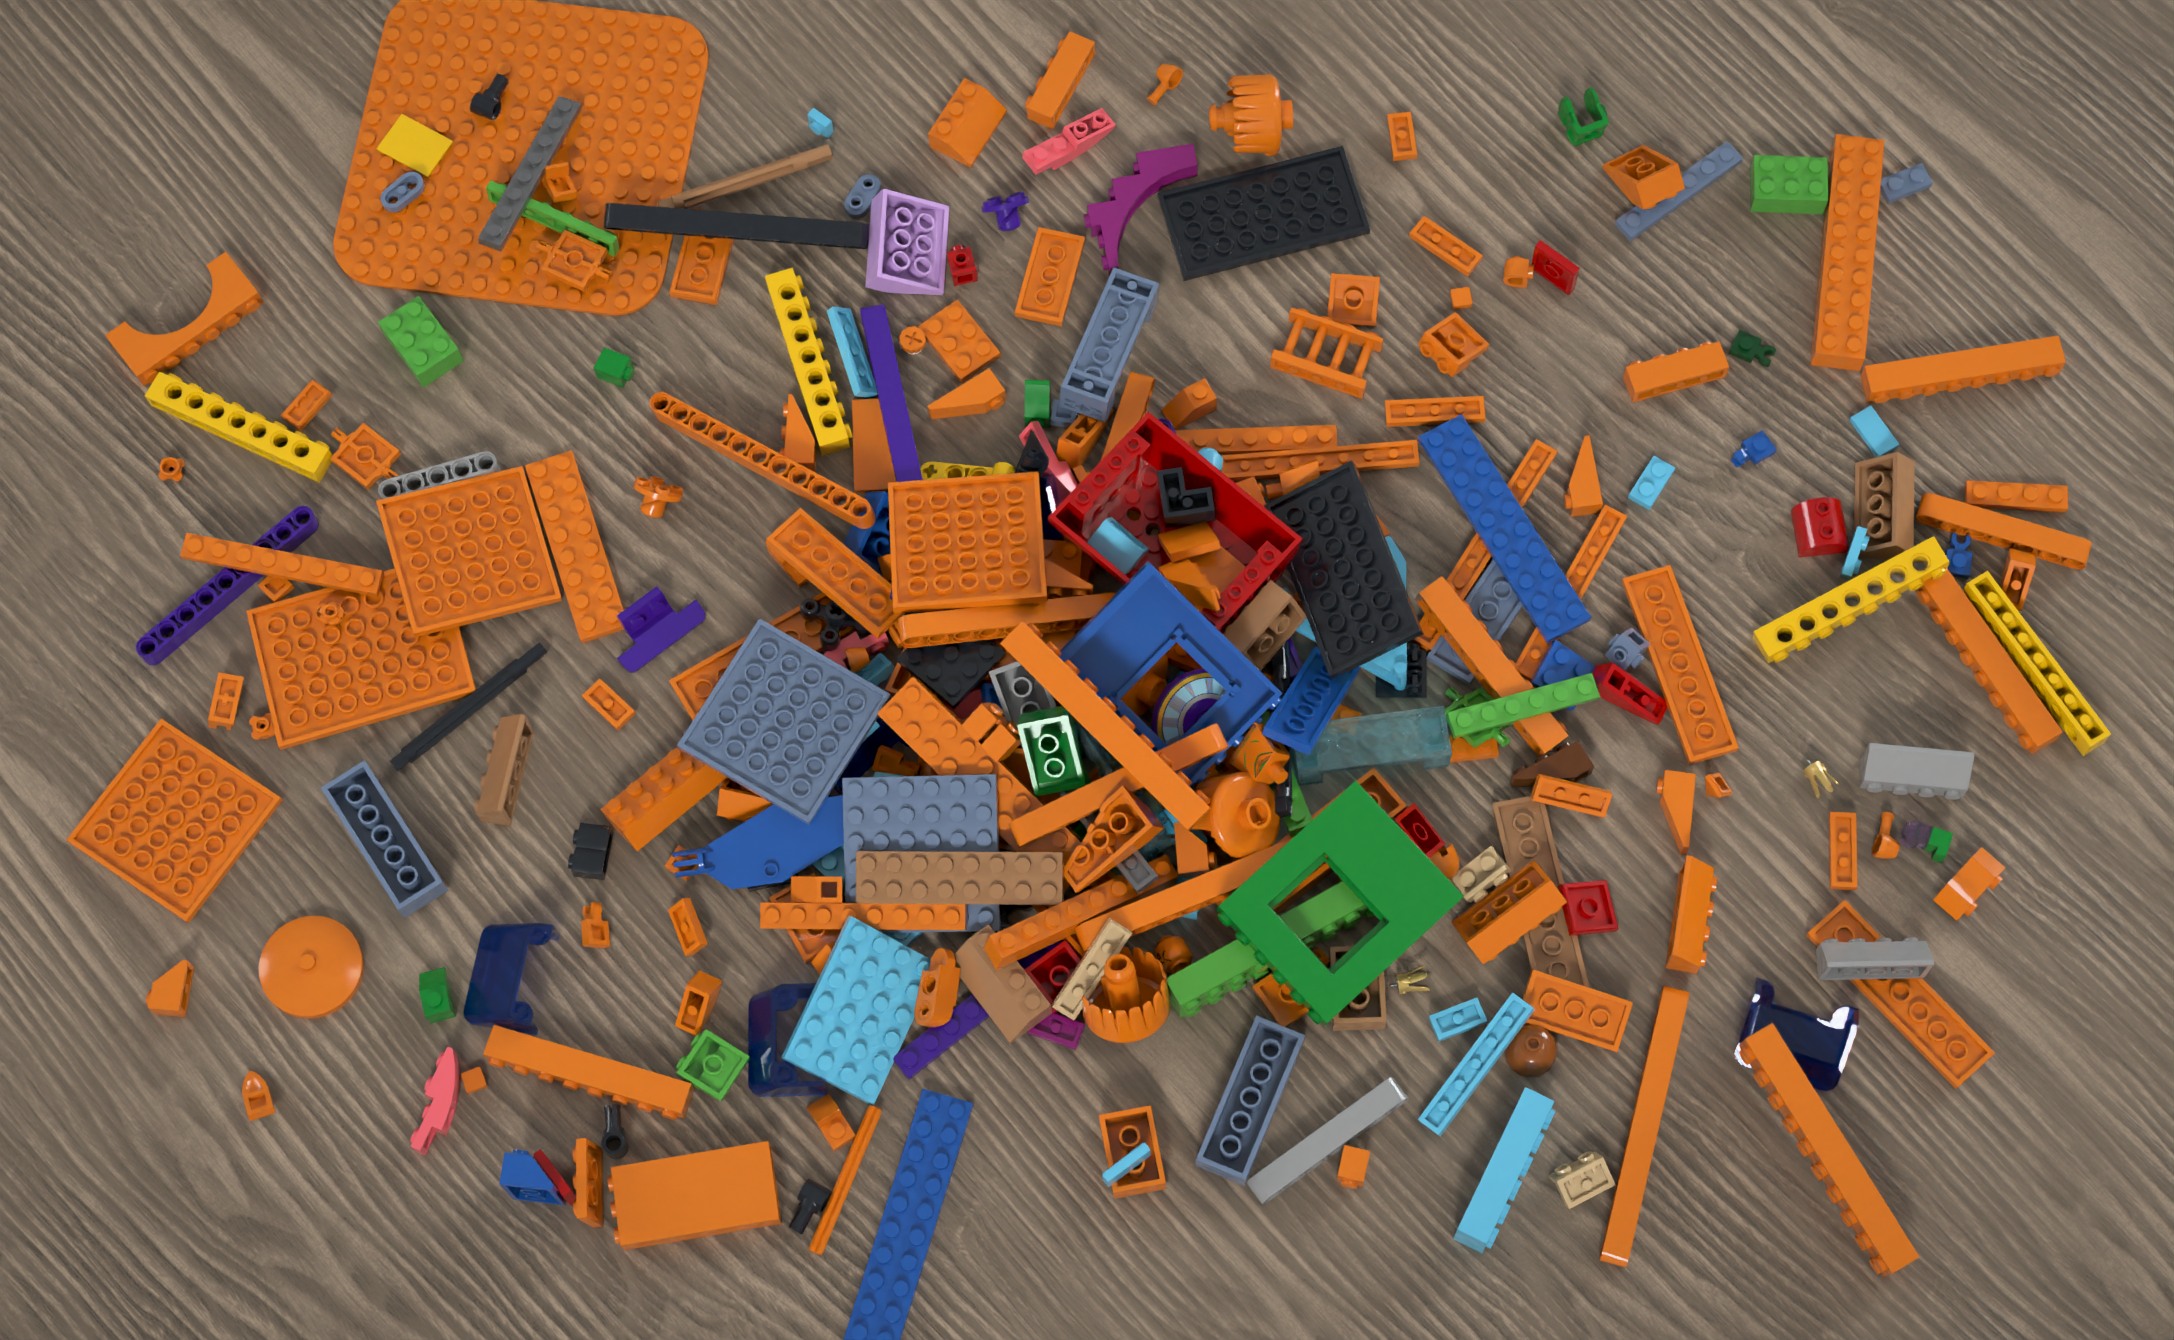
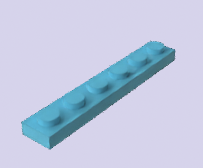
M1512 992L1418 1120L1441 1137L1535 1009Z

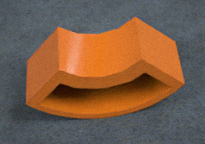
M1981 847L1945 885L1933 901L1956 921L1963 914L1969 917L1979 906L1975 901L1988 887L1993 890L2002 881L2003 878L1999 875L2006 867Z

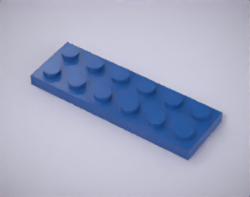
M1315 646L1264 726L1262 735L1310 755L1358 676L1361 667L1359 666L1332 679L1328 674L1319 648Z

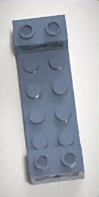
M1113 267L1061 385V407L1103 422L1107 421L1115 402L1116 386L1144 322L1149 323L1157 305L1158 282Z

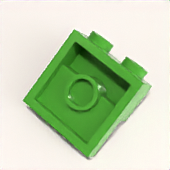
M705 1029L703 1034L698 1033L692 1041L691 1047L693 1049L689 1055H684L676 1066L678 1069L677 1075L684 1081L692 1083L698 1090H702L722 1102L750 1060V1056Z

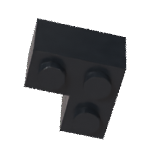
M1182 467L1157 471L1165 528L1215 521L1211 487L1186 490Z

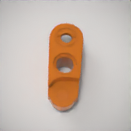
M938 948L931 957L929 971L922 970L914 1010L915 1020L921 1026L932 1028L946 1024L952 1016L953 1006H956L961 968L955 967L956 959L954 953L949 949Z

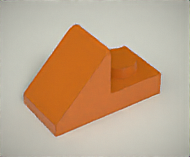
M829 1093L806 1107L834 1152L855 1139L856 1135Z

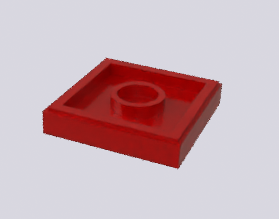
M1540 240L1535 245L1531 263L1534 264L1533 271L1567 295H1570L1575 289L1580 268Z
M1607 880L1564 883L1557 887L1567 901L1562 908L1569 936L1608 933L1619 929Z
M539 1149L533 1154L534 1159L570 1206H573L576 1194L545 1153Z

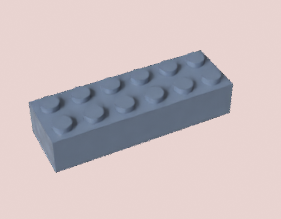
M365 760L321 787L323 793L404 919L449 891Z
M1256 1015L1197 1155L1195 1166L1245 1186L1303 1047L1305 1035Z

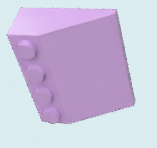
M882 189L871 201L865 287L886 293L943 295L949 206Z

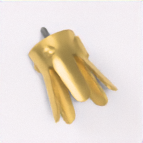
M1807 760L1809 766L1803 770V773L1810 780L1817 799L1820 798V792L1815 778L1820 781L1828 792H1833V787L1826 775L1837 785L1839 783L1827 773L1824 764L1821 761L1811 764Z
M1424 965L1406 974H1395L1396 983L1389 985L1390 987L1397 986L1399 995L1406 994L1409 991H1430L1428 987L1409 986V984L1427 977V973L1424 972L1409 975L1423 968Z

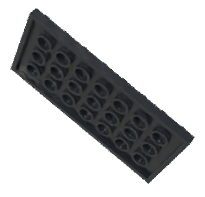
M1343 146L1157 193L1183 281L1370 234V226Z
M1352 460L1264 505L1267 510L1303 538L1295 556L1287 567L1328 674L1332 679L1424 634L1356 464Z

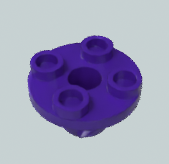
M1024 191L1010 194L1004 200H1002L1001 196H996L984 201L981 210L983 213L995 212L999 230L1012 231L1021 226L1018 206L1029 203V198L1025 196Z

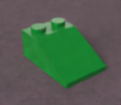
M1063 706L1020 714L1017 727L1035 796L1086 786L1074 717Z

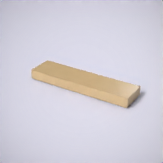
M1109 918L1051 1006L1070 1019L1075 1020L1083 1008L1082 995L1087 1000L1090 998L1100 983L1101 977H1104L1103 969L1106 961L1111 956L1120 953L1132 932Z

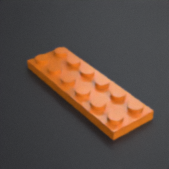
M799 508L766 538V544L876 638L881 637L905 614L893 612V600L889 598L892 585L803 509Z

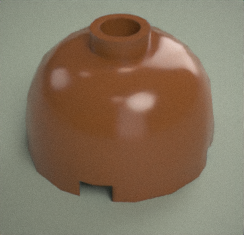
M1524 1024L1505 1049V1060L1511 1070L1520 1076H1541L1550 1070L1556 1060L1557 1046L1555 1038L1549 1030L1541 1026Z

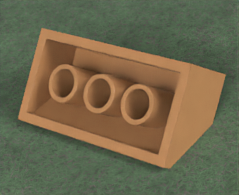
M1899 452L1855 463L1854 531L1857 526L1866 528V536L1870 537L1866 550H1860L1858 557L1891 559L1914 547L1915 462Z
M518 714L500 718L499 725L494 727L492 736L494 745L493 749H490L487 754L486 762L488 769L487 773L482 775L480 786L483 789L481 797H477L474 811L477 812L476 814L482 822L511 826L534 730L526 715Z
M988 924L970 937L954 954L956 959L955 967L961 968V980L1011 1044L1052 1014V1007L1018 961L998 970L995 969L984 950L989 936L995 934V931Z

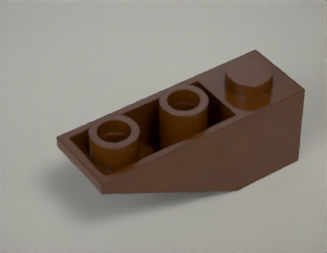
M1579 741L1573 744L1567 742L1557 748L1558 752L1550 756L1548 754L1540 756L1535 760V764L1528 768L1524 765L1516 769L1511 777L1510 785L1511 787L1534 786L1537 774L1577 782L1592 774L1594 765Z

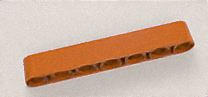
M1932 493L1922 495L1916 515V520L1921 524L1957 533L1964 537L1970 535L1971 539L2008 550L2012 548L2033 553L2035 558L2073 569L2086 568L2092 545L2089 540Z

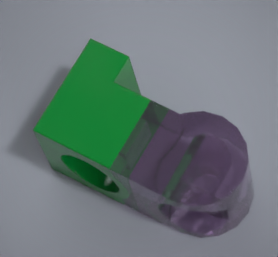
M1910 821L1902 829L1899 838L1903 846L1907 848L1918 847L1919 849L1933 853L1931 860L1942 863L1947 855L1953 833L1918 821Z

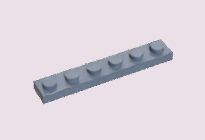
M1728 141L1681 174L1685 189L1678 192L1675 197L1664 199L1650 209L1643 210L1635 206L1615 221V226L1631 242L1741 164L1743 157Z

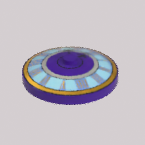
M1205 669L1191 670L1178 676L1166 686L1155 704L1152 716V731L1168 746L1177 742L1226 693V690ZM1248 729L1243 733L1244 736H1246Z

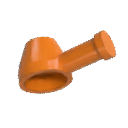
M1161 64L1159 66L1156 76L1161 83L1147 97V100L1152 105H1157V101L1167 89L1172 90L1178 86L1183 77V70L1170 64Z
M853 647L844 650L851 672H859L870 663L866 648Z
M1882 812L1880 831L1873 843L1871 853L1876 858L1894 859L1900 849V844L1890 836L1894 814Z

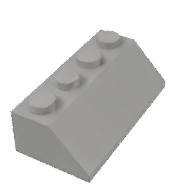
M1869 743L1860 758L1859 788L1867 789L1868 792L1873 793L1886 790L1892 791L1896 795L1918 793L1921 797L1941 795L1950 800L1960 799L1969 788L1974 752Z
M1915 937L1904 938L1902 941L1879 938L1875 942H1865V939L1856 938L1849 940V942L1839 943L1838 939H1827L1820 943L1816 949L1818 980L1924 978L1934 966V959L1927 942L1918 941V938Z

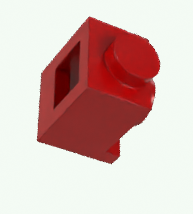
M964 245L952 247L951 251L947 252V259L954 286L978 281L971 248H965Z

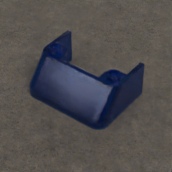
M816 983L781 984L757 993L750 999L748 1005V1056H750L748 1061V1086L755 1096L786 1097L828 1094L824 1081H798V1072L792 1063L776 1061V1011L790 1010L796 1005L798 999H809Z

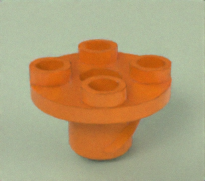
M650 476L649 480L643 477H636L633 485L636 491L644 495L642 505L640 506L641 512L652 518L663 516L664 512H666L667 502H680L684 491L680 486L664 484V479L657 476Z

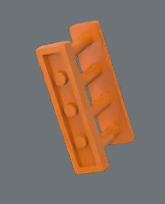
M1291 308L1289 322L1294 323L1284 349L1281 351L1273 350L1270 368L1363 399L1367 380H1364L1362 376L1372 350L1381 352L1383 338L1374 332L1357 330L1350 324L1334 322L1327 316L1319 317L1313 315L1303 308ZM1306 327L1317 332L1307 357L1302 359L1294 356L1292 353L1302 328ZM1329 335L1340 339L1330 366L1326 367L1317 364L1316 359L1325 336ZM1349 342L1363 347L1353 374L1350 375L1339 370Z

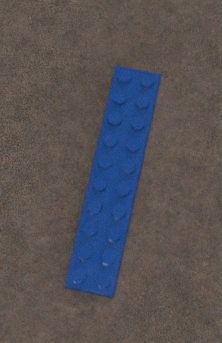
M1461 414L1420 435L1418 438L1419 443L1545 642L1548 644L1589 622L1591 616L1463 415Z
M926 1089L922 1090L843 1340H901L974 1106L972 1102Z

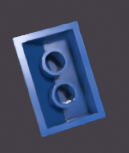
M885 491L867 492L864 499L870 503L876 515V521L868 529H861L852 525L844 545L882 576L878 558L891 554L888 493ZM867 511L861 512L858 516H863Z
M515 1149L513 1153H504L499 1185L513 1200L566 1205L564 1197L534 1157L529 1155L528 1151Z

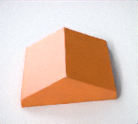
M1331 273L1327 317L1337 323L1376 326L1380 277Z

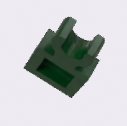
M1739 330L1728 354L1752 363L1753 358H1756L1762 366L1769 367L1771 360L1765 358L1764 355L1774 356L1776 349L1772 346H1760L1762 339Z

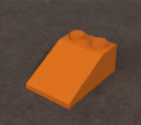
M1641 145L1602 165L1603 170L1631 203L1643 210L1656 206V203L1675 197L1678 192L1685 189L1678 163L1645 145Z

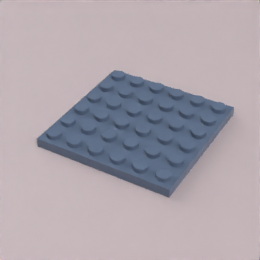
M759 618L677 744V747L810 825L879 717L877 713L891 698V694Z
M997 774L842 778L845 903H856V851L999 852ZM967 904V930L878 931L882 933L980 931L988 924L994 931H1001V904Z

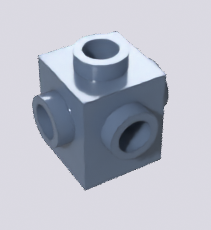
M1630 628L1621 635L1617 634L1609 642L1608 646L1610 649L1605 656L1610 659L1611 663L1613 662L1624 671L1631 667L1635 669L1644 660L1645 657L1642 654L1650 646V643L1633 628Z

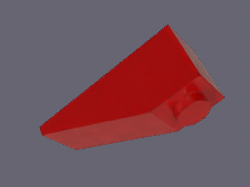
M1613 662L1596 665L1592 674L1602 699L1655 725L1660 724L1667 709L1665 699Z

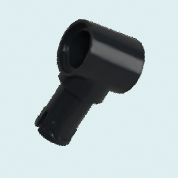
M496 74L488 89H485L483 93L477 92L473 96L470 111L494 121L500 113V96L509 83L508 79L501 74Z
M618 1104L612 1105V1108L610 1105L604 1106L606 1129L603 1130L604 1136L601 1145L606 1154L612 1159L623 1158L629 1148L628 1142L625 1139L624 1128L621 1126V1105ZM613 1140H620L621 1146L615 1151L609 1150V1144Z
M807 1179L798 1194L799 1208L789 1228L803 1234L813 1214L824 1210L832 1191L811 1179Z

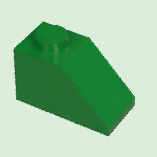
M1025 380V427L1030 422L1039 421L1042 429L1050 428V381Z
M443 967L420 973L419 993L426 1019L430 1023H435L456 1017L446 968Z

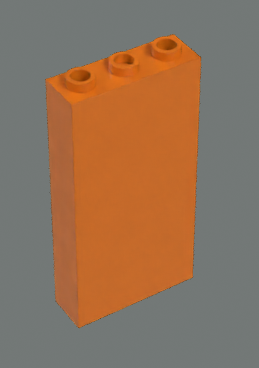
M769 1141L611 1167V1175L607 1176L609 1191H614L615 1201L611 1202L612 1217H617L618 1227L614 1228V1238L616 1244L620 1243L623 1250L782 1224L772 1149Z

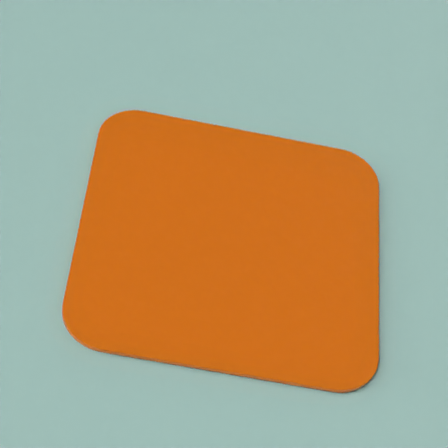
M400 0L392 8L384 24L336 225L333 249L339 266L353 280L376 287L612 316L630 314L645 307L656 297L663 285L673 235L605 229V204L618 203L658 207V201L682 193L709 61L708 48L703 36L687 21L664 15L536 0ZM496 74H501L508 79L509 83L500 96L501 110L498 117L492 121L470 111V104L473 96L477 92L483 93L485 89L489 88ZM558 96L581 103V111L550 164L568 163L569 177L577 191V198L553 203L544 185L543 176L532 199L546 202L552 208L561 212L566 211L581 221H589L599 229L611 231L618 237L620 249L615 257L607 254L602 262L601 267L613 271L611 280L607 281L596 276L592 279L585 292L542 273L541 268L547 260L548 253L536 249V244L540 239L553 244L560 238L562 234L521 215L502 251L483 246L478 242L479 235L497 205L488 200L487 185L490 181H494L508 186ZM401 114L416 122L418 121L420 124L453 141L429 177L376 149ZM407 172H417L420 174L425 183L423 193L399 212L393 213L385 210L380 200L382 192ZM411 185L410 189H414L417 185ZM393 200L391 204L396 203L398 200Z

